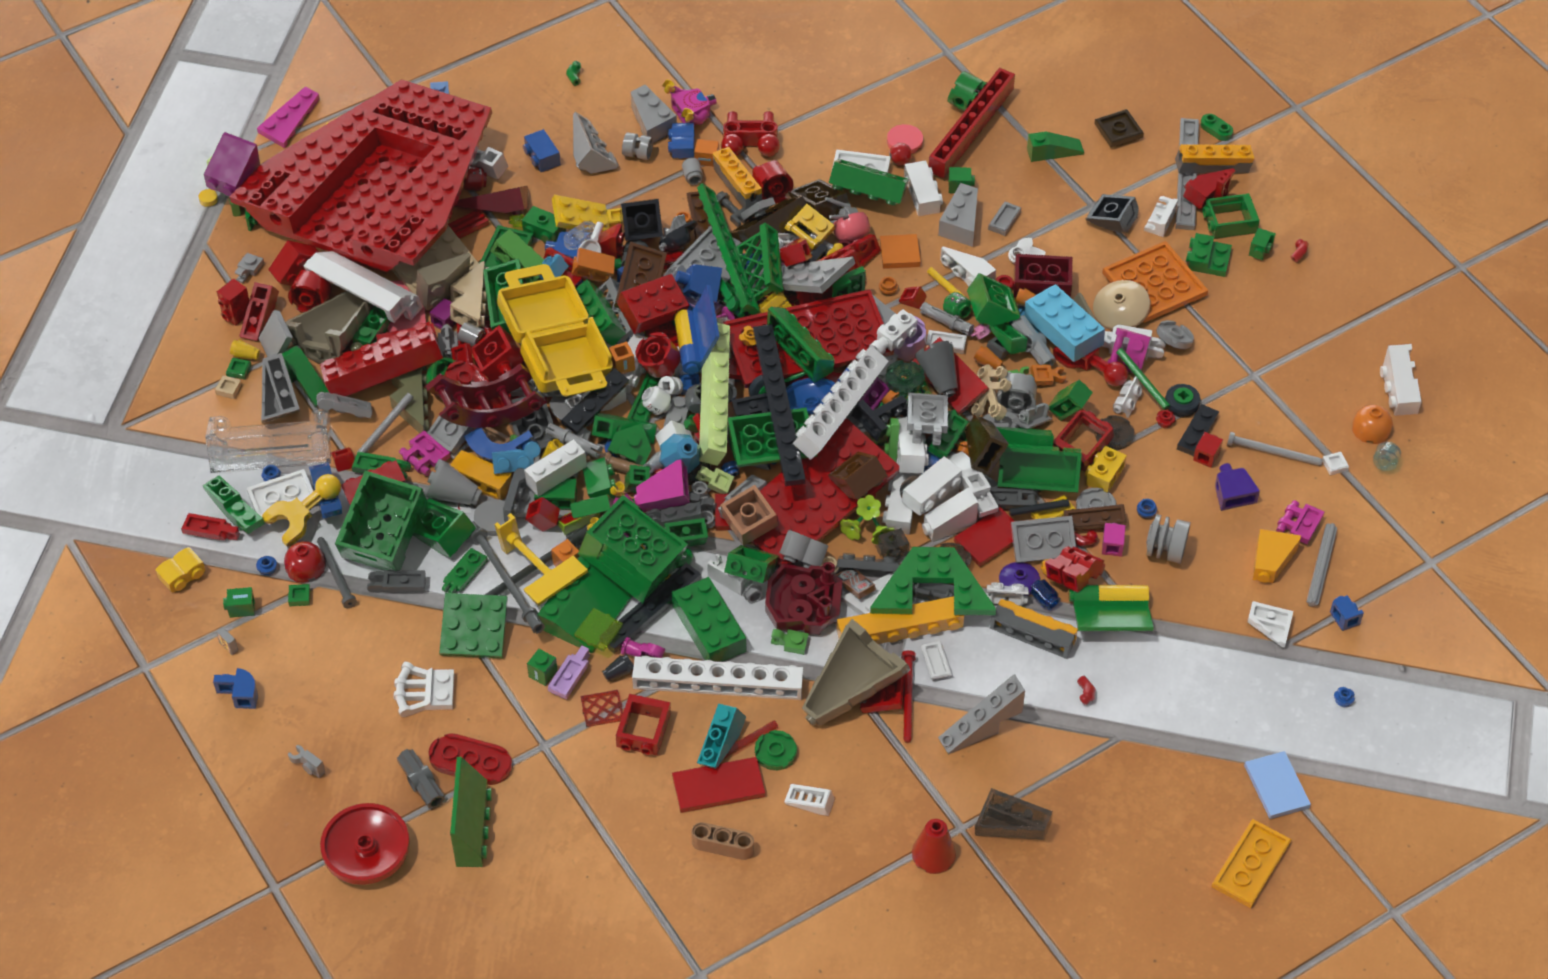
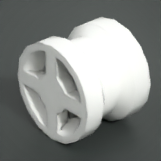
M665 376L660 379L658 387L665 390L670 396H678L682 392L683 384L678 377Z

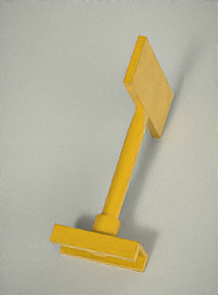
M511 513L507 515L509 520L504 524L500 525L498 522L494 524L501 550L507 554L517 548L544 574L541 578L523 589L538 606L588 573V569L574 556H571L554 569H549L522 542L516 518Z

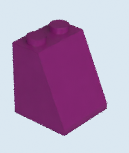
M224 132L204 172L206 187L230 196L261 165L257 144Z

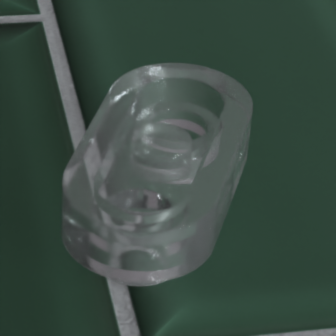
M590 221L582 222L564 235L565 247L570 250L578 249L583 241L591 238L596 226L595 223Z

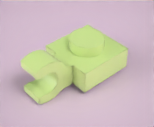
M702 466L695 478L700 481H708V488L720 494H727L734 476L718 468L713 472L707 467Z

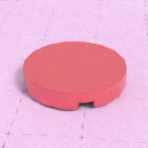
M897 125L888 132V147L891 149L896 143H905L909 145L913 154L922 147V132L912 125Z

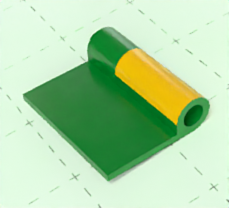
M1086 585L1079 592L1069 589V602H1073L1078 631H1153L1154 629L1149 610L1148 585Z

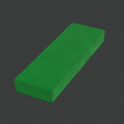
M301 348L283 359L314 407H317L316 397L319 392L329 393Z
M952 412L948 418L947 433H942L941 444L932 445L931 443L927 451L939 458L944 456L947 458L969 424V421Z

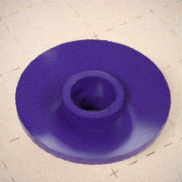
M1013 562L1001 570L999 583H1003L1004 586L1023 584L1024 587H1028V594H1024V596H1028L1038 589L1040 576L1038 571L1030 564Z

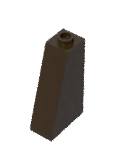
M974 414L965 429L971 468L990 475L1007 448L1008 442L991 421Z

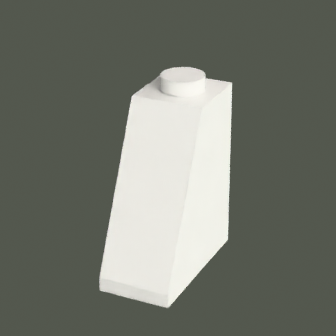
M970 487L924 515L922 529L932 542L962 532L976 523L978 501Z

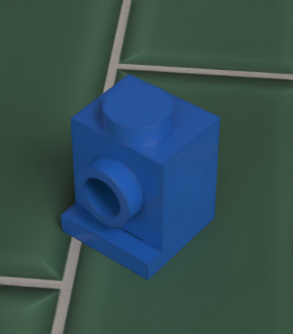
M1348 595L1339 596L1334 599L1330 610L1331 615L1342 631L1360 625L1364 614L1362 610L1358 611L1357 605L1351 601Z

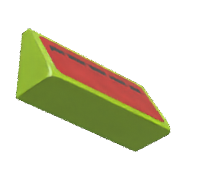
M572 512L559 517L557 524L564 535L584 525L590 524V519L593 517L600 519V512L579 518H573Z

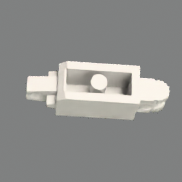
M1116 325L1113 327V332L1105 331L1104 345L1102 346L1110 348L1109 354H1112L1117 336L1115 334L1117 328L1149 337L1152 336V330ZM1124 337L1121 347L1125 352L1130 339ZM1151 337L1145 360L1148 357L1162 358L1164 356L1163 348H1165L1166 343L1162 339Z

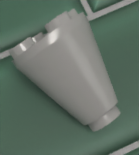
M438 459L434 469L436 472L432 471L427 482L430 485H427L424 491L425 496L434 500L477 505L482 490L478 489L479 487L449 463Z

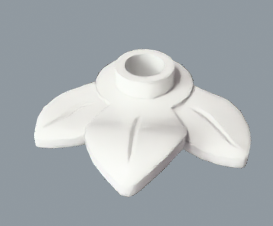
M1023 238L1018 242L1017 246L1009 251L1008 257L1015 264L1016 254L1045 255L1046 252L1033 247L1032 238Z

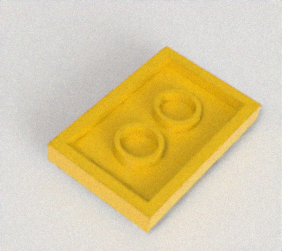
M555 194L551 199L556 227L593 233L596 223L602 222L604 226L601 232L610 228L606 204Z

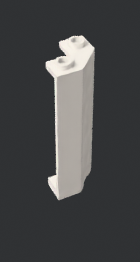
M333 251L315 253L304 265L305 270L313 271L329 282L384 310L388 320L393 323L402 314L411 321L423 308L419 296Z

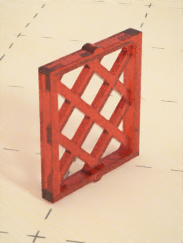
M618 690L580 696L586 727L621 721L623 711ZM614 696L618 699L617 704L611 701ZM600 698L606 701L602 706L597 704ZM585 701L591 704L588 708L584 706ZM608 703L614 706L611 711L605 708ZM593 706L599 708L596 714L590 711ZM617 708L620 709L619 716L614 713ZM602 711L608 713L605 718L599 716ZM588 713L593 716V718L590 721L587 720L586 715Z

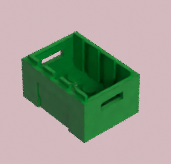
M365 470L335 542L341 557L383 571L401 570L418 521H421L428 504L423 489ZM386 516H391L389 522L384 521ZM383 534L384 538L382 540H378L377 535Z
M622 495L586 532L578 554L643 604L679 565L688 544L673 532L667 531L642 512L635 503ZM624 533H629V537H626ZM641 545L646 546L644 550L641 548Z

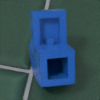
M237 668L236 675H214L213 683L216 693L232 694L235 708L256 709L258 692L255 680L248 671Z

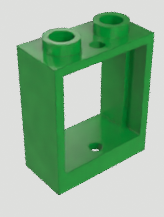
M1249 193L1206 199L1202 212L1203 217L1207 218L1208 230L1212 232L1214 239L1256 233L1260 219ZM1241 210L1245 219L1243 221L1218 224L1215 214Z
M740 545L728 553L724 573L764 583L776 572L779 555Z

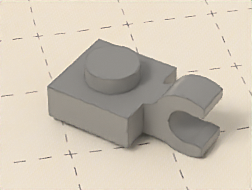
M246 253L237 265L238 268L235 274L239 276L236 280L244 283L249 275L255 276L264 265V259Z
M296 746L298 755L288 753L289 760L292 763H303L302 767L308 774H314L320 778L325 773L323 761L308 750L305 751L302 746Z

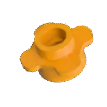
M745 326L744 332L739 335V340L747 346L756 345L751 326Z

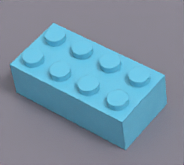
M1056 284L1025 301V317L1073 362L1104 345L1105 328Z

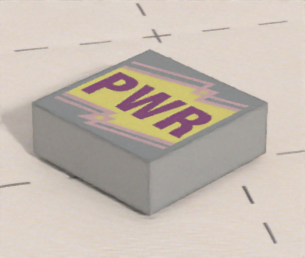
M222 627L218 629L216 633L219 643L231 655L235 654L238 651L235 638Z

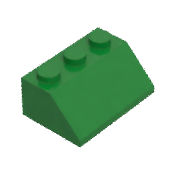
M978 273L967 289L975 319L983 325L988 324L990 326L1019 319L1020 314L1011 288Z

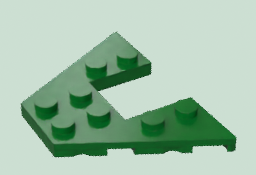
M912 547L870 606V614H912L913 583H954V615H996L995 606L954 547Z

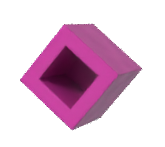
M1105 523L1101 554L1122 557L1125 525Z

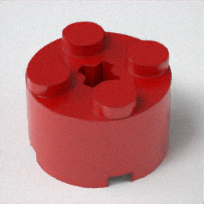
M777 160L766 162L753 168L752 177L762 188V200L773 197L775 204L785 200L787 198L785 195L793 190V179Z
M301 270L288 292V300L291 305L294 303L298 307V311L304 313L328 301L332 287L328 280L320 277L313 271Z
M661 332L649 334L650 337L646 340L643 338L638 343L635 351L636 358L650 376L655 378L671 377L679 365L680 351L666 334Z

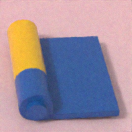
M711 285L706 286L693 311L680 310L674 315L682 369L687 374H696L701 370L720 337Z

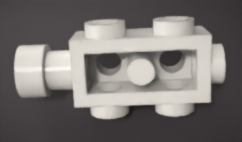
M902 309L898 314H894L888 323L878 328L877 340L871 343L869 347L872 345L882 355L885 353L886 348L890 351L894 348L900 349L907 337L912 338L916 334L918 319Z

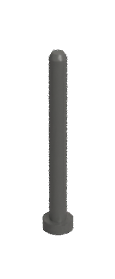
M319 537L317 543L324 554L327 565L343 597L341 601L343 607L352 608L356 605L357 600L354 595L350 594L325 539Z

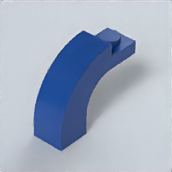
M477 428L464 436L468 445L481 459L492 463V452L524 450L528 442L538 443L530 431L505 444L492 442L483 428Z
M328 462L309 467L314 490L315 483L320 476L332 474ZM338 496L332 500L323 499L318 503L323 519L343 514L341 501Z

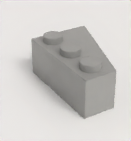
M646 85L631 91V108L641 127L642 134L653 137V143L668 136V130L672 129V123H677V115Z

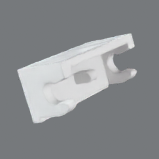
M1161 196L1159 201L1165 202L1166 205L1156 203V207L1145 225L1144 231L1164 237L1176 212L1178 199Z
M716 554L715 562L710 560L707 563L708 577L735 593L742 595L745 588L752 584L753 580L724 573L726 563L722 562V557Z

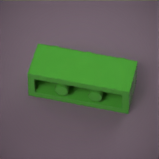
M510 229L495 241L490 250L503 263L519 258L521 269L541 265L545 260ZM539 276L523 279L525 283L541 280Z

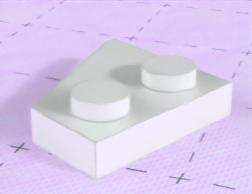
M1253 601L1248 623L1285 648L1293 611Z

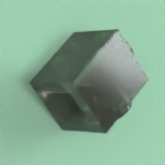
M902 528L879 535L876 548L878 554L883 556V558L890 556L896 557V560H899L909 553V542Z

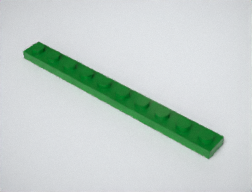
M701 183L697 187L700 195L699 199L704 205L703 209L708 216V222L713 229L712 233L716 237L717 246L722 253L721 257L725 261L726 270L731 277L730 282L734 286L735 295L740 301V308L745 313L759 314L761 311L716 193Z

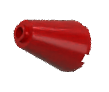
M931 819L926 823L913 845L912 859L918 868L924 869L925 872L939 874L947 871L956 858V850L946 823L941 819Z

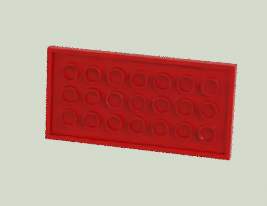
M870 289L786 308L790 314L795 315L803 327L808 329L810 335L821 343L822 348L833 356L834 368L850 365L854 359L857 361L856 355L862 349L866 351L869 345L877 340V330L884 324ZM768 312L723 321V324L730 326L729 345L744 388H749L752 381L762 375L756 345H745L739 340V335L744 332L745 326H751L753 329L755 326L767 325ZM776 342L784 379L804 372ZM886 348L883 354L884 357L894 355V349L890 351L888 348Z
M847 418L844 419L821 451L817 453V457H813L811 460L809 458L801 459L805 474V484L785 486L783 473L781 472L760 490L763 497L776 513L778 526L753 540L752 543L761 551L779 555L778 567L783 563L795 564L785 560V555L780 553L788 530L820 542L840 524L841 520L848 518L859 507L857 504L858 500L848 497L828 476V474L858 451L876 456L888 475L879 486L870 489L867 495L873 496L899 473V465Z

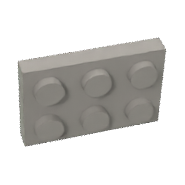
M1072 516L1011 522L1016 563L1041 561L1050 558L1055 559L1065 547H1076Z

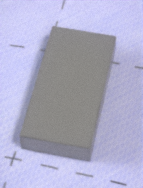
M1005 201L990 222L988 230L1005 236L1021 213V207Z

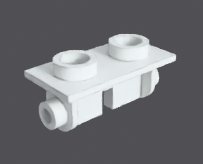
M1137 377L1133 381L1128 380L1124 383L1119 393L1121 397H1117L1113 404V411L1115 413L1125 412L1127 418H1129L1139 396L1142 394V386Z
M993 582L991 585H987V592L990 593H986V595L993 604H998L1000 599L1005 600V597H1009V601L1014 602L1016 605L1023 606V604L1028 602V596H1024V594H1028V587H1024L1023 584L1004 586L1003 583Z

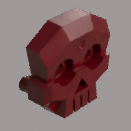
M825 562L822 566L811 565L809 568L783 563L768 579L765 612L776 629L788 632V629L794 631L803 630L804 633L820 635L829 625L837 624V619H840L843 580L835 575V565L832 562Z

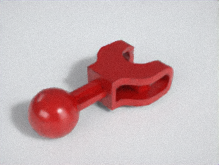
M1057 346L1053 349V356L1065 367L1082 368L1087 371L1094 366L1103 372L1105 381L1111 386H1121L1128 378V369L1123 363H1108L1099 357L1100 348L1095 349L1075 362Z

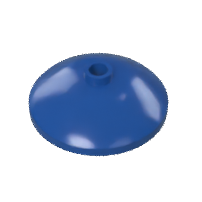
M810 378L790 384L786 387L790 409L807 407L808 415H815L813 413L814 409L820 403L824 404L822 399L829 392L832 393L830 389L835 382L822 378L814 383Z

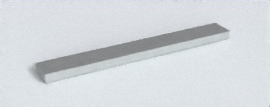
M1181 118L1179 147L1181 144L1198 145V119ZM1178 172L1176 229H1195L1196 206L1184 198L1183 194L1186 190L1184 188L1186 183L1190 179L1194 180L1197 177V173Z

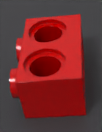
M233 278L216 292L222 318L236 326L245 318L249 295L247 287Z

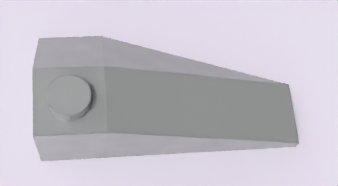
M575 112L573 114V156L576 166L580 170H586L591 174L616 169L619 165L612 152L606 151L605 147L607 145L597 136L599 133L592 123Z

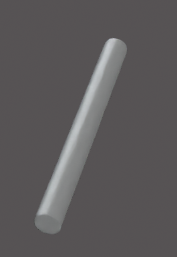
M410 393L403 397L357 452L367 453L414 398Z

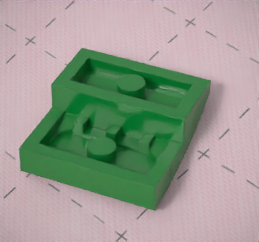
M863 266L846 273L832 285V298L865 290L866 271Z

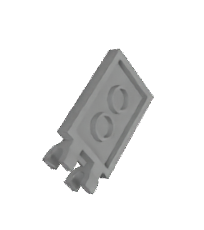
M908 393L907 430L913 431L912 443L920 444L921 433L933 434L932 445H940L942 433H947L948 396Z

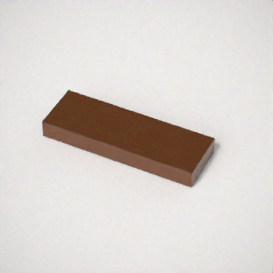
M1124 504L1063 511L1064 516H1072L1074 531L1104 528L1105 523L1127 524Z

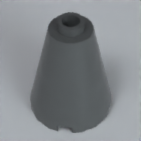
M941 341L929 345L930 348L924 351V348L916 352V360L938 394L948 397L954 396L956 394L955 391L958 390L952 342Z

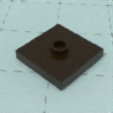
M1127 109L1095 119L1094 124L1111 148L1143 138L1144 132Z

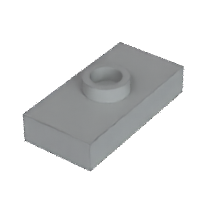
M773 197L759 201L741 213L743 220L765 215V211L775 205Z

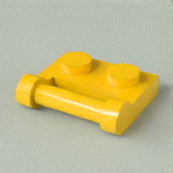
M806 204L786 224L785 229L793 232L799 238L806 239L809 248L813 250L817 249L820 243L832 233L835 225ZM800 223L817 237L811 238L797 225Z

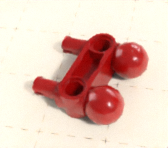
M728 112L727 122L723 125L721 149L730 147L733 153L738 156L744 146H757L763 156L770 157L777 154L780 149V142L778 139V126L774 122L773 112H764L763 120H738L737 112Z

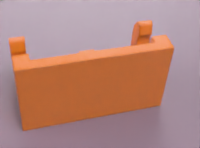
M579 248L577 250V257L574 256L572 275L604 283L614 275L615 257Z

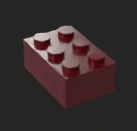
M1016 254L1013 296L1017 297L1020 288H1026L1037 295L1056 284L1071 298L1073 257Z

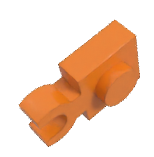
M1032 365L1030 368V372L1037 385H1052L1054 381L1063 383L1066 379V376L1059 375L1064 371V367L1061 366L1051 369V365Z

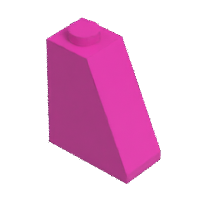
M680 459L673 462L636 487L637 494L634 495L635 504L646 513L652 509L661 510L690 503L688 472L683 461Z

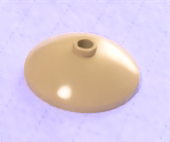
M1119 280L1106 285L1098 292L1093 303V312L1098 323L1112 331L1116 325L1138 326L1145 320L1150 311V298L1147 291L1140 284L1130 280Z

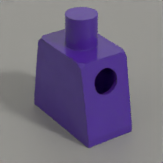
M1229 463L1221 465L1219 468L1220 473L1217 474L1215 481L1220 510L1223 511L1257 503L1260 490L1244 468L1233 470Z

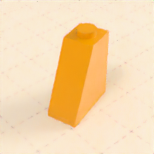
M1260 529L1252 580L1273 583L1297 552L1301 535Z

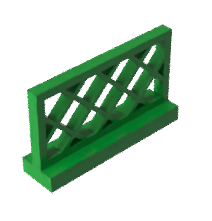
M763 223L760 225V232L736 246L743 267H745L747 261H750L745 272L747 277L751 276L749 280L751 288L756 279H759L755 288H752L756 301L772 291L777 294L783 291L778 231L767 223ZM761 239V242H760L759 246L757 247L756 245H757L758 241ZM748 247L745 255L743 256V250ZM756 249V252L751 259L750 256L753 250ZM761 253H762V258H761V260H760V262H759V261H757V260H758L759 256H760ZM755 264H758L754 273H751ZM762 268H763V273H762V275H761V277H760V276H758V275L760 274V272H761V270H762ZM764 282H765L766 288H764V289H762V290L760 291L762 285H763Z

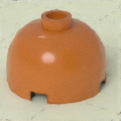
M1374 404L1366 405L1358 410L1352 422L1353 433L1365 443L1373 441V444H1379L1386 441L1393 428L1392 417L1388 410Z

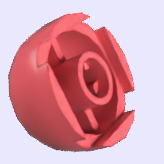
M864 212L849 214L848 219L843 220L842 217L833 223L835 225L833 232L839 241L848 240L850 243H853L870 233L869 219Z

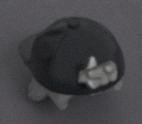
M684 214L674 217L670 229L663 228L664 236L660 238L659 249L662 252L665 250L670 252L684 250L690 243V232L695 229L697 222L693 220L686 223Z

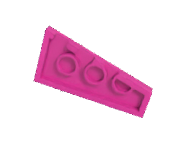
M305 86L259 125L257 132L285 148L289 138L295 135L296 128L304 122L306 114H309L319 101V94Z

